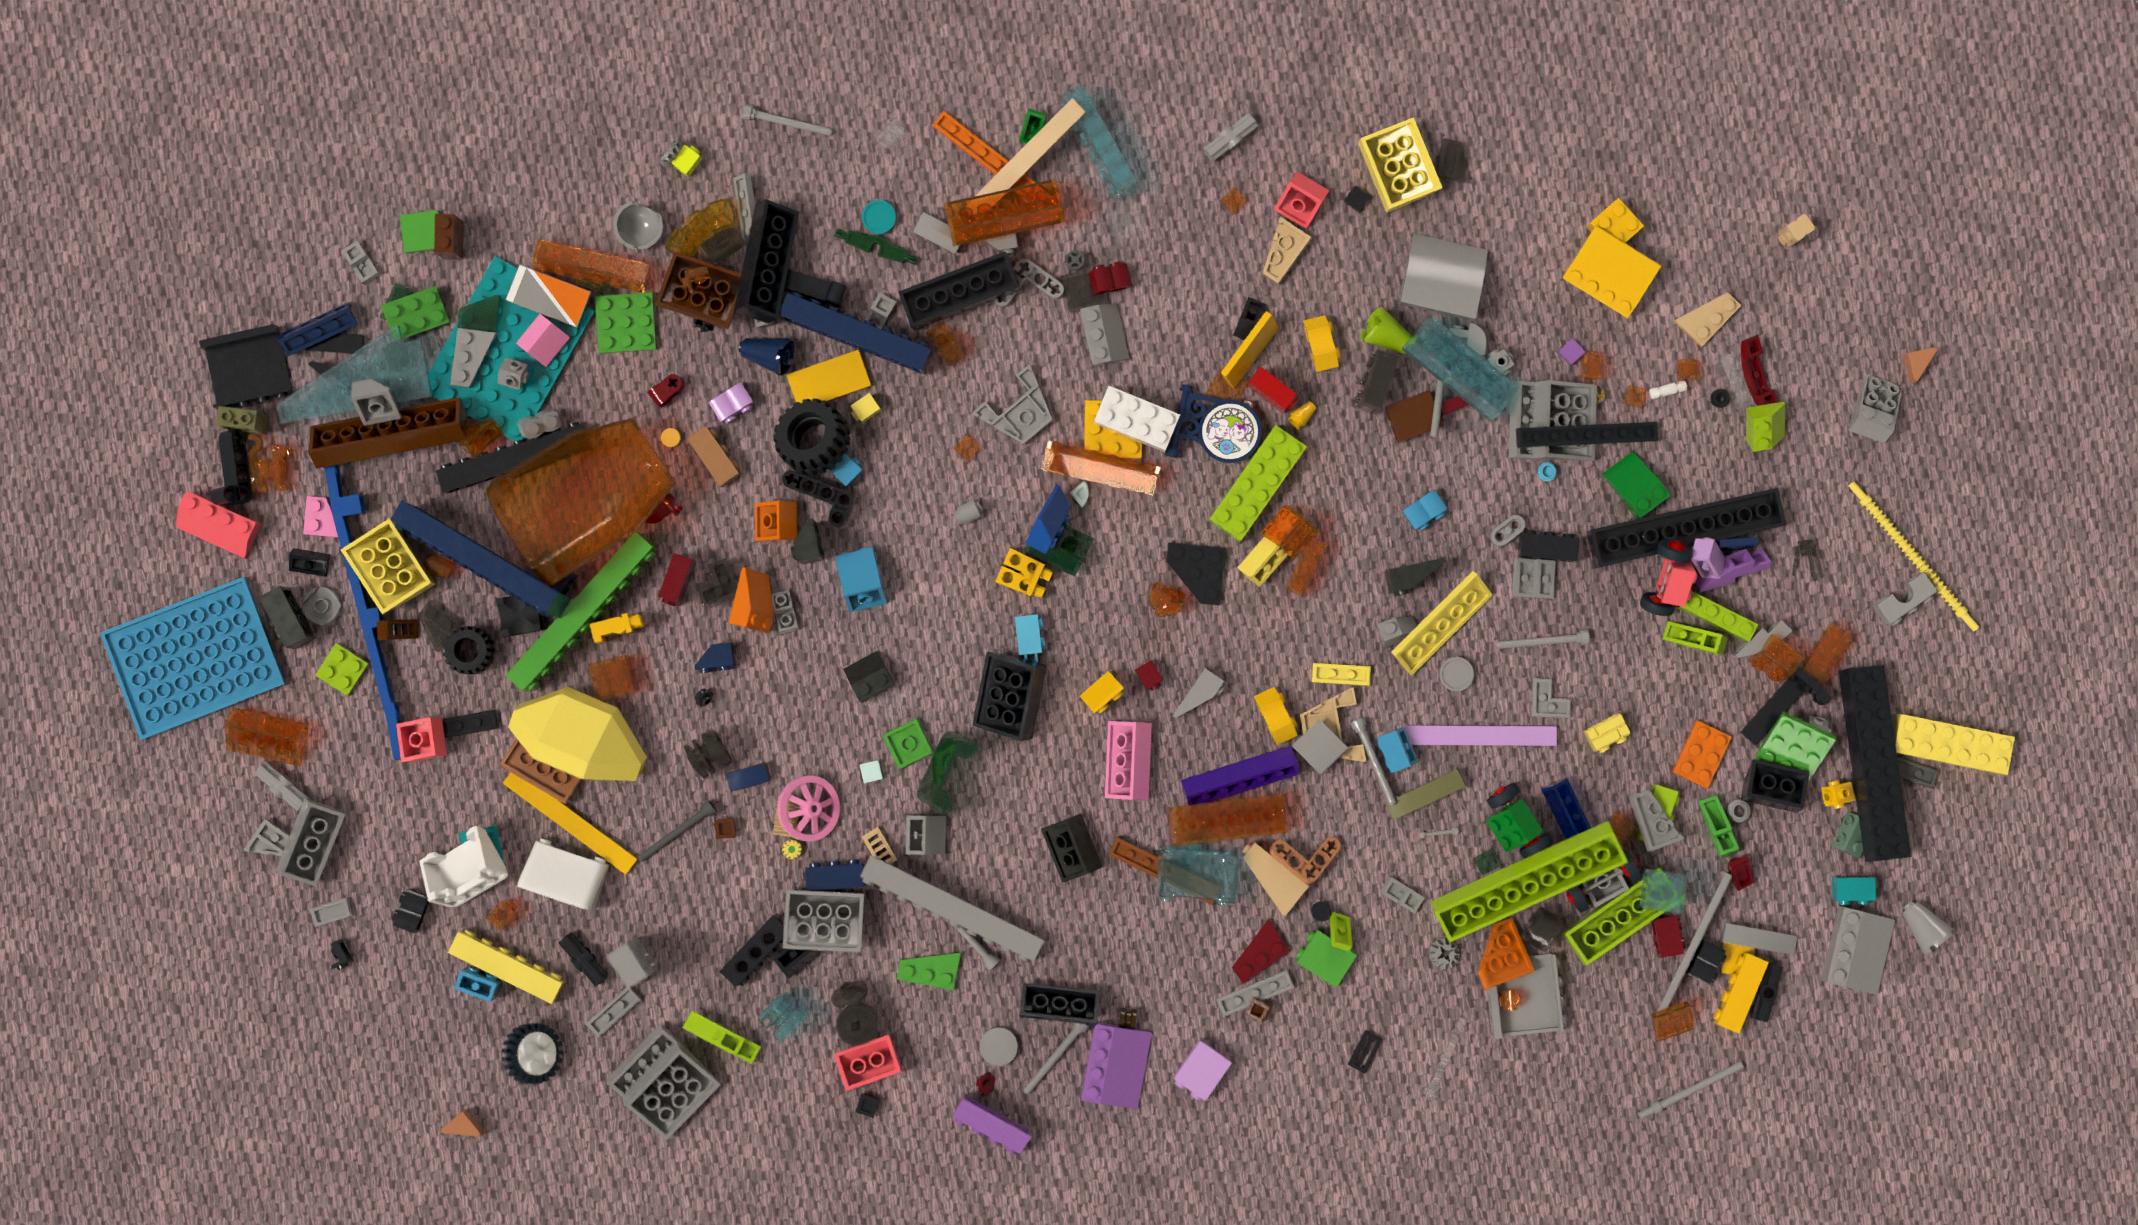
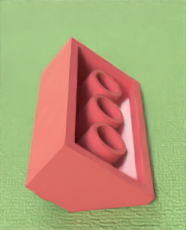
M189 491L185 492L178 507L176 521L177 528L245 559L262 525L226 507L215 505L212 501Z

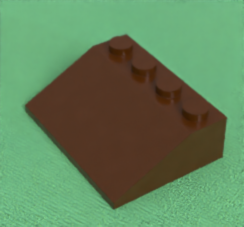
M674 251L655 305L729 329L736 314L734 307L741 273Z

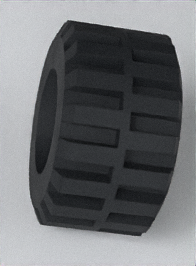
M471 626L456 628V631H451V635L445 639L447 641L446 644H443L445 652L442 653L443 657H446V664H449L452 670L461 674L474 675L485 671V668L491 665L490 661L494 659L493 653H495V648H493L494 642L490 639L491 636L485 633L484 630ZM466 639L474 640L479 648L477 657L471 662L464 661L459 654L460 645Z

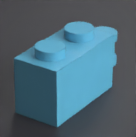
M1038 614L1015 617L1019 656L1024 655V659H1027V655L1035 654V660L1032 661L1038 662V654L1042 653V649H1045L1044 637L1040 638V630H1043L1042 618L1038 619Z

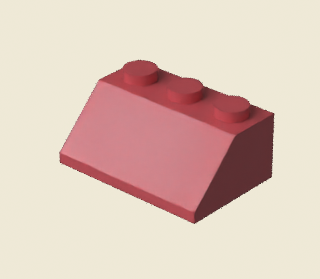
M889 1035L834 1054L846 1091L903 1072L898 1054Z

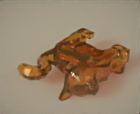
M255 433L248 435V440L256 442V445L250 449L248 456L252 473V493L269 492V486L265 482L268 478L274 479L276 491L290 490V486L286 484L288 472L286 460L292 452L291 448L270 442L271 453L274 459L259 460L256 454L262 450L263 439Z

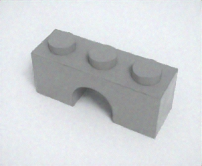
M1924 572L1918 573L1903 584L1908 591V598L1905 602H1899L1893 594H1890L1872 605L1885 625L1897 624L1902 620L1901 616L1905 613H1913L1918 609V604L1921 602L1927 603L1934 598L1933 594L1937 590Z

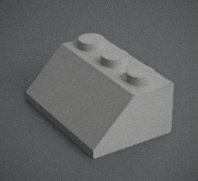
M1117 303L1095 305L1080 309L1092 368L1129 360Z

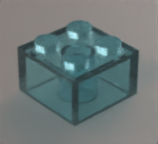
M1644 868L1639 907L1683 914L1688 875Z

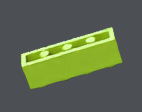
M1691 591L1690 600L1686 601L1685 607H1676L1743 642H1750L1758 624Z

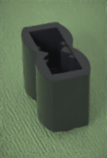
M407 889L406 892H402L399 898L401 905L399 910H395L392 921H394L393 926L416 934L420 929L429 902L427 895Z
M1702 939L1685 974L1707 985L1711 982L1713 983L1718 975V972H1716L1718 966L1723 965L1726 960V951Z

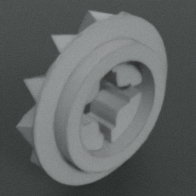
M680 140L672 141L661 155L660 164L663 167L669 165L681 149L682 142Z
M1447 938L1436 940L1431 945L1429 958L1437 968L1449 969L1454 967L1459 961L1460 951L1454 941L1449 942ZM1440 947L1445 951L1452 949L1448 954L1449 961L1444 957L1438 958L1442 954Z

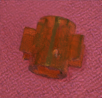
M1516 990L1501 991L1502 995L1498 996L1499 1006H1503V1011L1518 1010L1517 1005L1522 1004L1521 995L1516 994Z

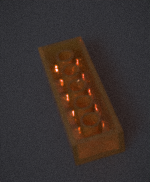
M1056 179L943 203L953 246L1066 222Z
M1284 794L1166 807L1171 846L1288 833Z

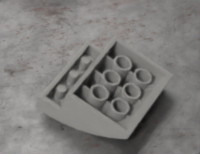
M1413 233L1400 288L1402 292L1399 304L1474 321L1482 292L1488 250Z
M1553 380L1511 382L1508 458L1551 461H1595V444L1517 448L1516 428L1596 425L1597 385Z
M659 1024L606 1079L608 1085L622 1096L625 1106L666 1140L721 1085L704 1064L662 1024Z

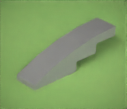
M1724 923L1721 942L1794 955L1797 936Z

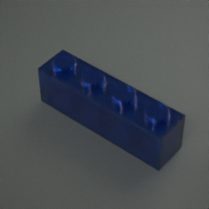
M1567 778L1554 781L1541 789L1566 840L1591 829Z

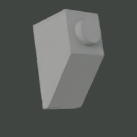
M1014 225L976 231L977 238L998 253L1006 251L1008 255L1014 254V251L1018 250Z
M1395 617L1377 624V632L1384 648L1402 642L1417 625L1413 617Z

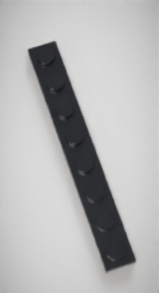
M1657 422L1516 428L1517 448L1658 441Z

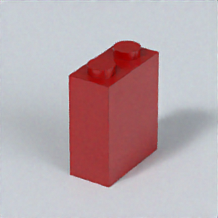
M1261 366L1247 384L1248 388L1282 414L1285 410L1289 412L1297 402L1295 399L1297 394Z

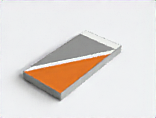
M519 264L506 301L578 328L592 292Z

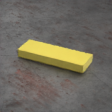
M1313 663L1312 682L1370 686L1371 666Z

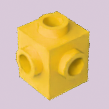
M1840 780L1828 782L1829 786L1821 787L1825 806H1833L1834 809L1845 807L1847 802L1855 801L1851 782L1840 783Z

